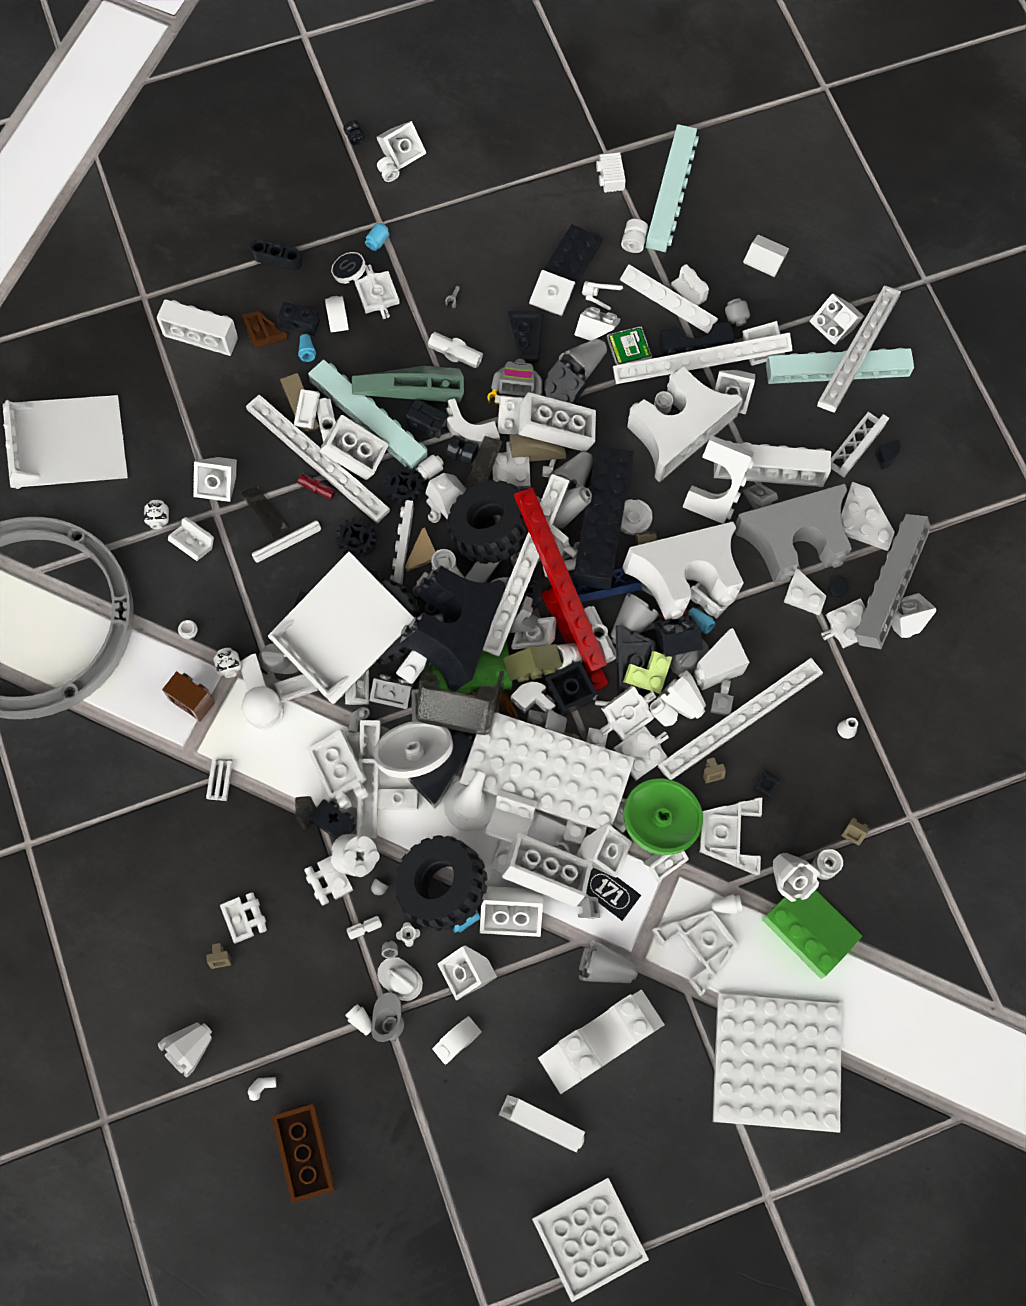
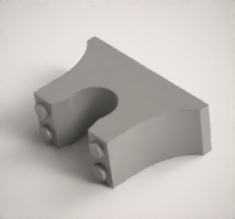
M845 484L741 513L735 523L736 529L734 532L736 536L749 541L760 552L774 583H785L791 580L799 565L797 551L793 546V543L797 541H805L812 544L818 552L819 559L826 568L831 566L833 568L839 567L844 564L845 559L852 550L841 520V503L847 488Z

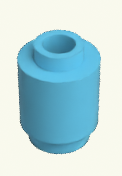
M375 224L366 237V246L373 251L380 249L390 235L388 228L383 224Z

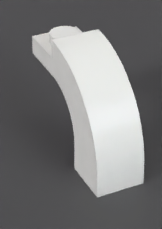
M455 398L448 400V408H446V412L449 414L447 427L452 436L457 435L465 438V442L468 440L479 444V449L500 445V435L494 421L482 425L470 424L461 416Z

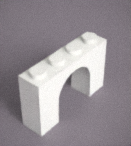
M712 435L703 458L718 463L729 471L732 478L731 488L724 493L713 494L691 486L683 508L722 524L725 523L726 519L730 520L734 511L731 508L733 502H738L741 495L738 490L740 486L744 487L748 478L745 473L747 469L751 470L755 459L752 458L754 452Z

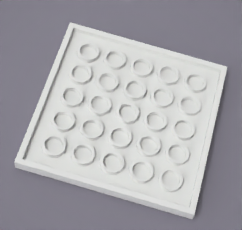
M718 993L713 1122L840 1132L842 1003Z

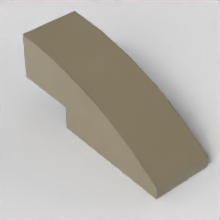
M298 373L280 379L294 416H296L301 389H304ZM316 417L313 429L299 427L304 434L319 429Z
M509 434L512 458L529 456L530 461L566 459L564 446L518 434Z

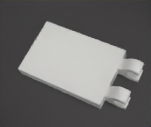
M342 730L336 731L307 749L330 799L335 800L337 798L341 808L344 807L346 810L352 806L345 794L351 789H354L356 796H360L361 799L369 796L367 790L362 785L366 778Z

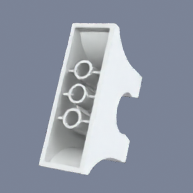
M682 367L680 370H675L671 373L667 385V392L673 396L672 405L680 410L679 414H662L653 404L644 399L640 403H635L630 408L627 427L649 450L655 464L654 478L657 481L661 482L708 442L712 435L715 436L737 417L743 400L739 395H727L716 392L703 385L686 368Z
M734 522L630 547L622 567L625 574L637 578L651 591L665 620L671 618L678 619L683 615L691 599L690 585L687 580L697 581L704 585L710 599L718 606L732 604L744 583L731 553V538L736 529Z
M640 990L633 995H628L584 1027L575 1030L560 1040L554 1047L538 1057L561 1095L663 1027L664 1023L644 992Z

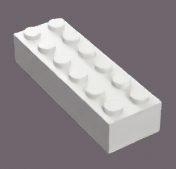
M727 441L754 452L752 458L755 461L751 470L747 469L745 473L748 476L746 481L823 487L831 472V451H826L825 449L812 450L805 447L789 448L784 445L776 447L768 444L752 445L747 442L739 444ZM714 462V478L732 479L729 471L724 466Z

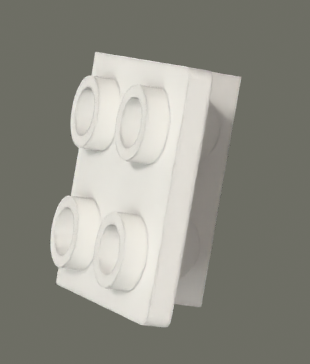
M495 395V402L499 403L497 425L499 434L519 433L520 402L524 397Z
M499 790L495 810L485 833L512 842L518 833L527 836L535 817L537 801Z

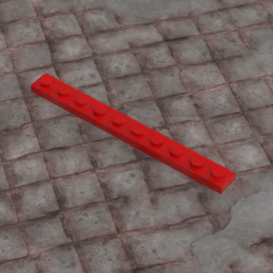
M531 487L514 494L515 500L588 673L607 665L534 489Z

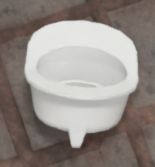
M394 957L385 959L380 964L377 973L379 982L390 993L396 994L403 1001L413 1000L420 994L423 985L422 978L407 962Z

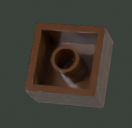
M176 671L162 689L170 702L200 722L214 705L211 698L212 695L208 692L209 689L201 683L196 685L193 679L186 673L181 675Z

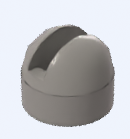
M376 878L371 886L372 892L375 895H383L389 888L388 885Z
M386 941L382 945L383 957L394 958L398 955V946L394 941Z

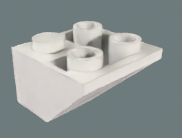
M832 294L810 322L836 345L852 332L865 316L852 304Z
M596 307L587 308L580 315L575 336L592 341L612 331L621 319L617 318V315L613 313H602Z

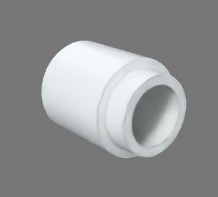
M431 455L418 465L416 472L421 474L423 481L429 480L443 470L442 465L444 463L438 455Z
M660 698L651 703L649 707L651 714L661 724L669 726L677 721L678 712Z

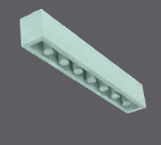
M677 124L645 248L666 252L667 245L671 246L673 235L670 234L671 231L675 232L677 224L674 218L679 216L681 207L678 206V203L683 201L684 192H682V188L686 189L688 178H685V176L690 174L692 164H689V161H693L695 150L692 149L693 146L697 147L699 136H696L697 128Z
M897 348L893 350L879 349L869 351L854 379L910 376L914 369L911 349ZM832 351L825 353L810 352L808 354L792 353L790 355L774 354L769 356L766 363L768 384L830 381L847 351L835 353Z
M322 360L308 373L310 383L328 399H331L355 423L388 443L389 445L386 450L405 467L408 466L410 471L413 468H418V465L428 458L426 446L414 440L413 435L409 431L405 432L398 421L388 417L387 412L383 408L379 409L372 398L365 395H352L350 380L344 374L341 375L337 372L336 367L332 363L328 364L325 360Z

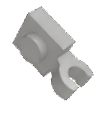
M723 680L720 693L714 692L710 713L725 716L731 714L734 697L728 695L731 681Z

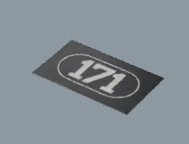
M592 868L586 894L590 897L598 898L600 905L623 921L642 895L620 878Z

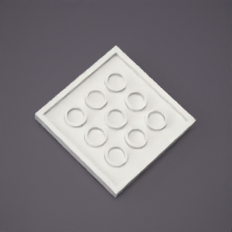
M609 1178L532 1218L571 1302L649 1260Z

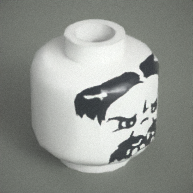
M152 500L145 505L144 522L152 529H161L162 526L168 523L169 507L163 501Z
M231 648L221 649L214 656L216 671L219 675L225 676V678L236 676V673L241 669L239 655Z

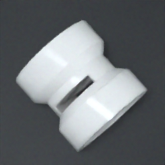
M384 157L377 163V168L382 172V177L386 182L394 181L399 176V170L394 166L395 164L391 157Z
M666 391L659 392L655 397L654 406L662 414H669L673 403V396Z

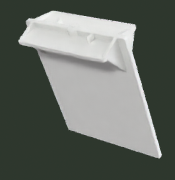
M118 395L28 402H10L6 400L3 403V426L5 428L11 488L20 489L27 486L128 478Z
M348 552L279 623L268 637L285 654L284 657H288L332 704H335L401 636L403 627L409 625L414 617L383 584Z

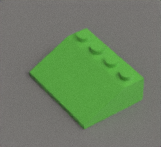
M507 639L499 657L482 650L473 679L455 692L447 688L442 674L432 664L435 697L469 694L472 691L512 690V680L509 681L503 659L509 656Z
M816 890L807 899L803 900L795 898L797 901L791 902L784 897L762 921L822 979L837 966L861 939L862 935Z

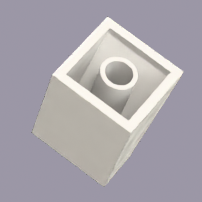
M733 628L698 662L693 679L696 685L700 686L701 691L722 683L723 680H730L740 676L745 672L749 661Z

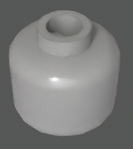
M740 298L728 302V306L725 307L728 322L736 324V327L746 324V320L750 318L747 302Z

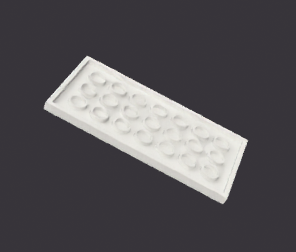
M485 709L459 783L468 786L477 772L483 770L486 772L482 786L483 792L497 796L499 790L525 797L537 801V810L597 830L605 824L613 827L635 758Z

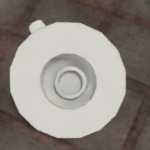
M483 770L477 772L468 786L460 784L459 780L453 783L446 792L443 801L444 813L448 821L457 829L464 831L478 830L489 823L495 810L496 796L482 790L486 772Z

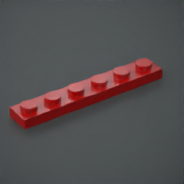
M553 588L543 592L541 598L550 616L556 618V627L565 644H576ZM582 661L581 664L596 691L608 686L609 683L601 668L588 673L584 661Z

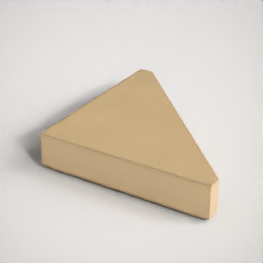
M422 528L405 565L406 572L432 561L435 550L425 528Z

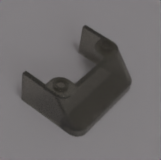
M427 659L419 684L415 710L416 719L421 723L479 735L489 734L493 729L504 690V671H500L496 686L484 685L479 688L477 696L439 688L440 679L437 675L432 674V663Z

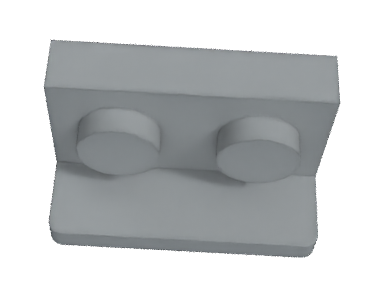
M380 674V676H376L373 679L369 701L408 709L411 690L414 684H410L403 678L394 680L391 679L390 675Z

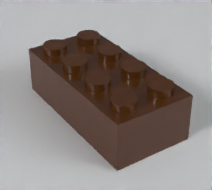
M316 1104L273 1115L272 1121L291 1203L335 1191L336 1186Z

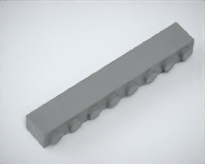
M906 514L904 520L900 522L899 532L893 539L891 550L887 553L886 563L881 567L880 577L874 584V591L868 598L867 608L862 612L861 622L855 629V637L860 646L882 649L930 532L931 526L927 516Z

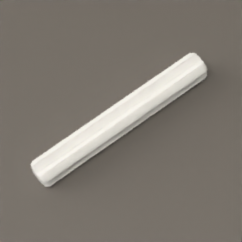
M314 521L253 552L252 556L256 562H260L321 531V526L318 521Z

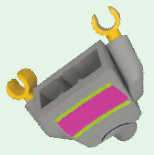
M525 360L509 361L506 363L505 368H501L494 374L491 386L493 390L488 394V401L490 403V399L498 395V391L500 394L526 396L528 392L542 395V379L536 371H533V365L526 363Z

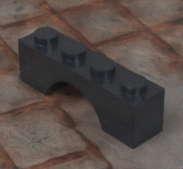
M731 322L714 323L711 331L701 338L687 337L678 328L660 330L658 340L661 355L664 357L734 343Z

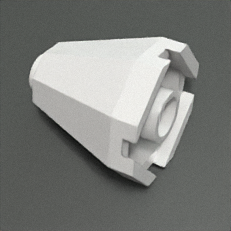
M685 670L678 675L680 677L678 680L674 679L659 694L660 696L657 699L660 698L678 713L689 719L694 717L698 719L704 714L706 704L692 675Z
M788 853L779 854L773 860V871L777 889L791 902L797 901L795 898L807 899L818 887L817 876L819 877V871L806 860Z
M197 1022L164 1037L158 1043V1047L161 1051L165 1049L167 1051L165 1057L180 1073L184 1072V1076L188 1077L196 1068L212 1040L210 1036L212 1031L206 1024L200 1025Z

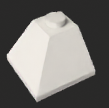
M412 121L391 128L376 137L386 157L393 159L394 166L398 170L426 154Z
M739 370L719 371L714 391L727 395H739L743 400L738 413L746 414L755 382V374Z
M221 457L196 460L194 462V497L230 502L236 480L237 460Z
M443 473L429 481L426 494L447 519L448 514L451 513L450 508L452 504H455L457 497L460 494L462 495L466 488L455 475Z
M919 593L903 597L891 624L893 630L901 638H908L920 633L935 614L936 608Z
M605 824L584 838L576 856L592 862L593 868L617 877L632 841L609 824Z
M462 946L438 963L456 1000L497 978L489 960L467 946Z

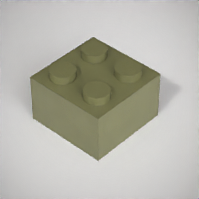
M557 644L529 647L503 658L509 681L518 680V682H524L529 680V678H531V681L543 678L542 674H553L556 672L555 669L562 667Z

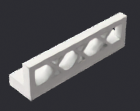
M868 412L832 456L831 469L845 477L885 427L889 418L883 414L878 419ZM867 419L875 423L873 428L866 429L865 422ZM864 433V439L856 441L855 434ZM846 446H854L852 454H846ZM835 459L844 460L841 468L833 463Z

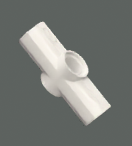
M434 332L428 342L429 348L443 353L452 362L461 361L474 368H477L481 363L483 353L466 346L465 342L458 338L450 339Z
M327 398L319 399L317 407L323 442L336 423L331 399ZM327 424L332 425L330 429L324 428Z
M594 606L584 608L593 632L603 634V637H596L606 663L614 661L616 659V650L607 634L606 626L603 625Z

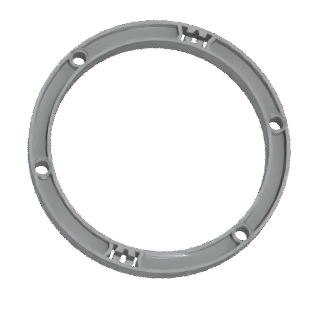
M22 517L1 521L0 547L19 541L49 540L74 547L94 560L104 572L111 591L112 616L108 634L92 662L67 683L48 692L33 696H0V718H40L64 711L80 703L100 688L112 675L129 644L133 629L134 606L128 580L111 551L99 539L81 527L69 522L46 517ZM78 536H82L81 539L75 540ZM70 691H75L73 696L68 697Z

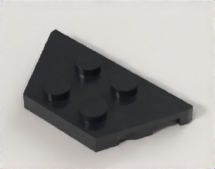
M615 625L617 694L619 696L629 687L634 686L623 682L629 664L647 669L652 651H655V641L628 630L621 625ZM634 686L637 691L641 689L640 687Z

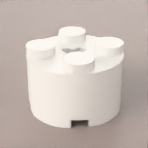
M356 834L341 835L335 840L331 849L333 850L331 862L334 868L341 873L357 877H363L371 872L380 858L375 843L366 836Z

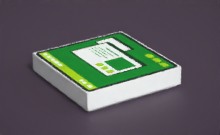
M642 327L607 335L616 366L652 359Z

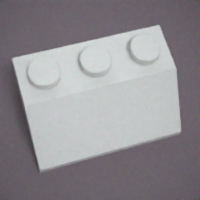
M341 415L324 440L319 452L367 480L374 475L389 444Z
M487 886V892L482 898L484 901L481 905L480 933L541 936L542 893L529 888Z

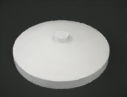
M432 721V723L426 724L407 722L391 729L380 738L374 749V757L378 768L389 776L397 778L416 777L431 772L442 765L452 752L453 741L449 730L438 722Z

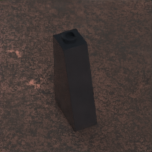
M459 730L452 736V752L442 765L426 774L408 778V781L418 789V792L434 809L441 802L470 754L474 740L467 732L463 733Z

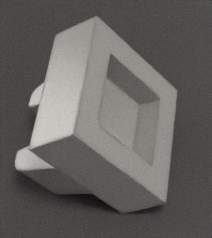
M584 897L577 905L578 907L583 906V913L577 914L579 918H601L598 898Z

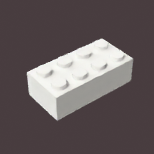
M166 299L157 315L158 323L165 337L231 356L238 340L233 319L225 315L219 316L208 310H199L194 306H186L175 300L169 301Z
M530 392L520 402L518 435L586 452L595 442L596 410Z
M518 833L510 844L502 878L576 907L585 897L592 862Z

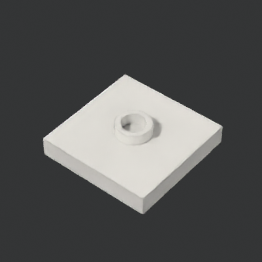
M542 270L529 304L563 316L575 282Z

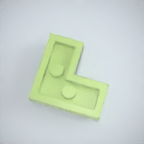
M652 651L647 669L629 664L623 682L661 694L672 657H665L661 653Z

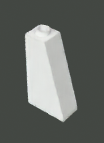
M507 1095L499 1113L500 1116L572 1151L577 1152L582 1147L584 1131L518 1098Z

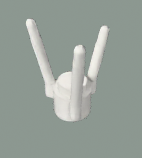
M585 281L582 295H586V300L611 310V307L593 298V296L598 295L599 288L622 290L623 286Z

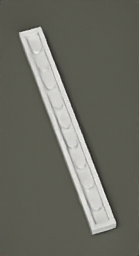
M887 286L883 287L819 399L818 407L835 413L896 304L901 291Z
M790 333L617 365L613 366L615 384L668 375L675 370H680L682 367L689 371L793 350Z
M258 395L246 406L251 414L374 522H380L390 512L389 507L342 466L319 452L320 447L263 397Z
M554 474L551 475L540 502L550 529L569 484V480ZM529 532L483 647V651L498 657L501 654L539 559V554Z
M810 658L658 764V768L667 779L673 780L817 679L823 672L813 659Z

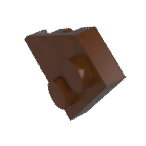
M260 311L242 315L243 324L254 348L287 340V334L284 331H279L275 324L266 319Z

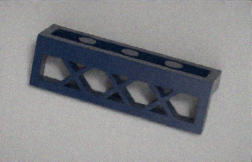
M622 567L614 568L613 576L616 578L611 584V590L578 586L576 592L580 601L584 602L642 590L641 582L633 577V580L628 581L621 579L620 577L624 570Z

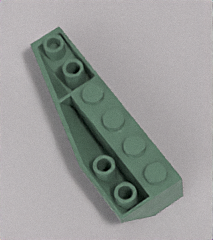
M419 366L352 376V395L448 402V400L455 398L456 403H460L464 394V377L458 368Z

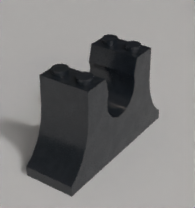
M439 566L435 571L432 570L427 578L424 577L419 584L421 589L418 596L427 604L436 607L443 615L444 622L438 620L435 616L423 613L418 618H414L409 625L403 627L400 644L428 659L442 674L447 688L453 692L457 691L473 679L505 583L501 580L491 583L474 582L455 574L443 566Z

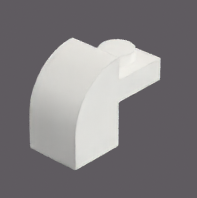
M332 296L325 299L331 332L349 330L343 296Z
M525 683L511 695V702L524 714L534 704H537L545 713H548L549 710L555 711V702L549 695H544L546 693V686L541 683Z
M468 1016L441 1038L440 1042L432 1049L446 1065L461 1050L476 1039L482 1031Z

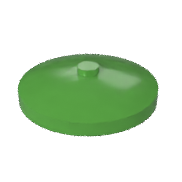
M651 779L639 784L628 796L623 810L624 824L630 837L643 849L658 855H675L687 850L698 838L703 825V813L697 798L685 786L669 779Z

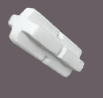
M375 916L363 921L364 924L358 923L347 928L349 938L355 939L364 935L366 931L369 933L380 928L382 924L379 917Z

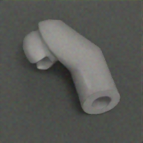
M361 707L351 713L348 732L358 733L360 720H365L370 715L368 708Z

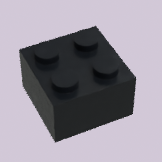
M682 615L678 619H661L659 622L653 623L656 644L665 657L703 650L700 627L691 616Z
M580 661L545 677L544 685L554 700V704L561 716L591 704L597 699L598 694Z

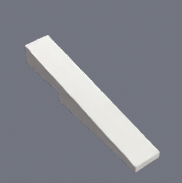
M360 720L359 765L366 778L362 785L367 790L369 796L361 799L360 796L358 797L357 835L377 839L379 768L375 761L374 749L380 740L381 722L377 720Z

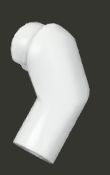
M428 498L426 502L431 507L428 519L436 523L441 519L442 513L431 499Z
M276 1077L256 1079L248 1088L249 1098L256 1101L260 1098V1093L264 1088L277 1087Z

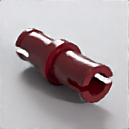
M304 473L298 479L299 485L312 490L311 492L314 494L318 493L329 500L335 495L336 490L322 484V481L319 479L315 480Z

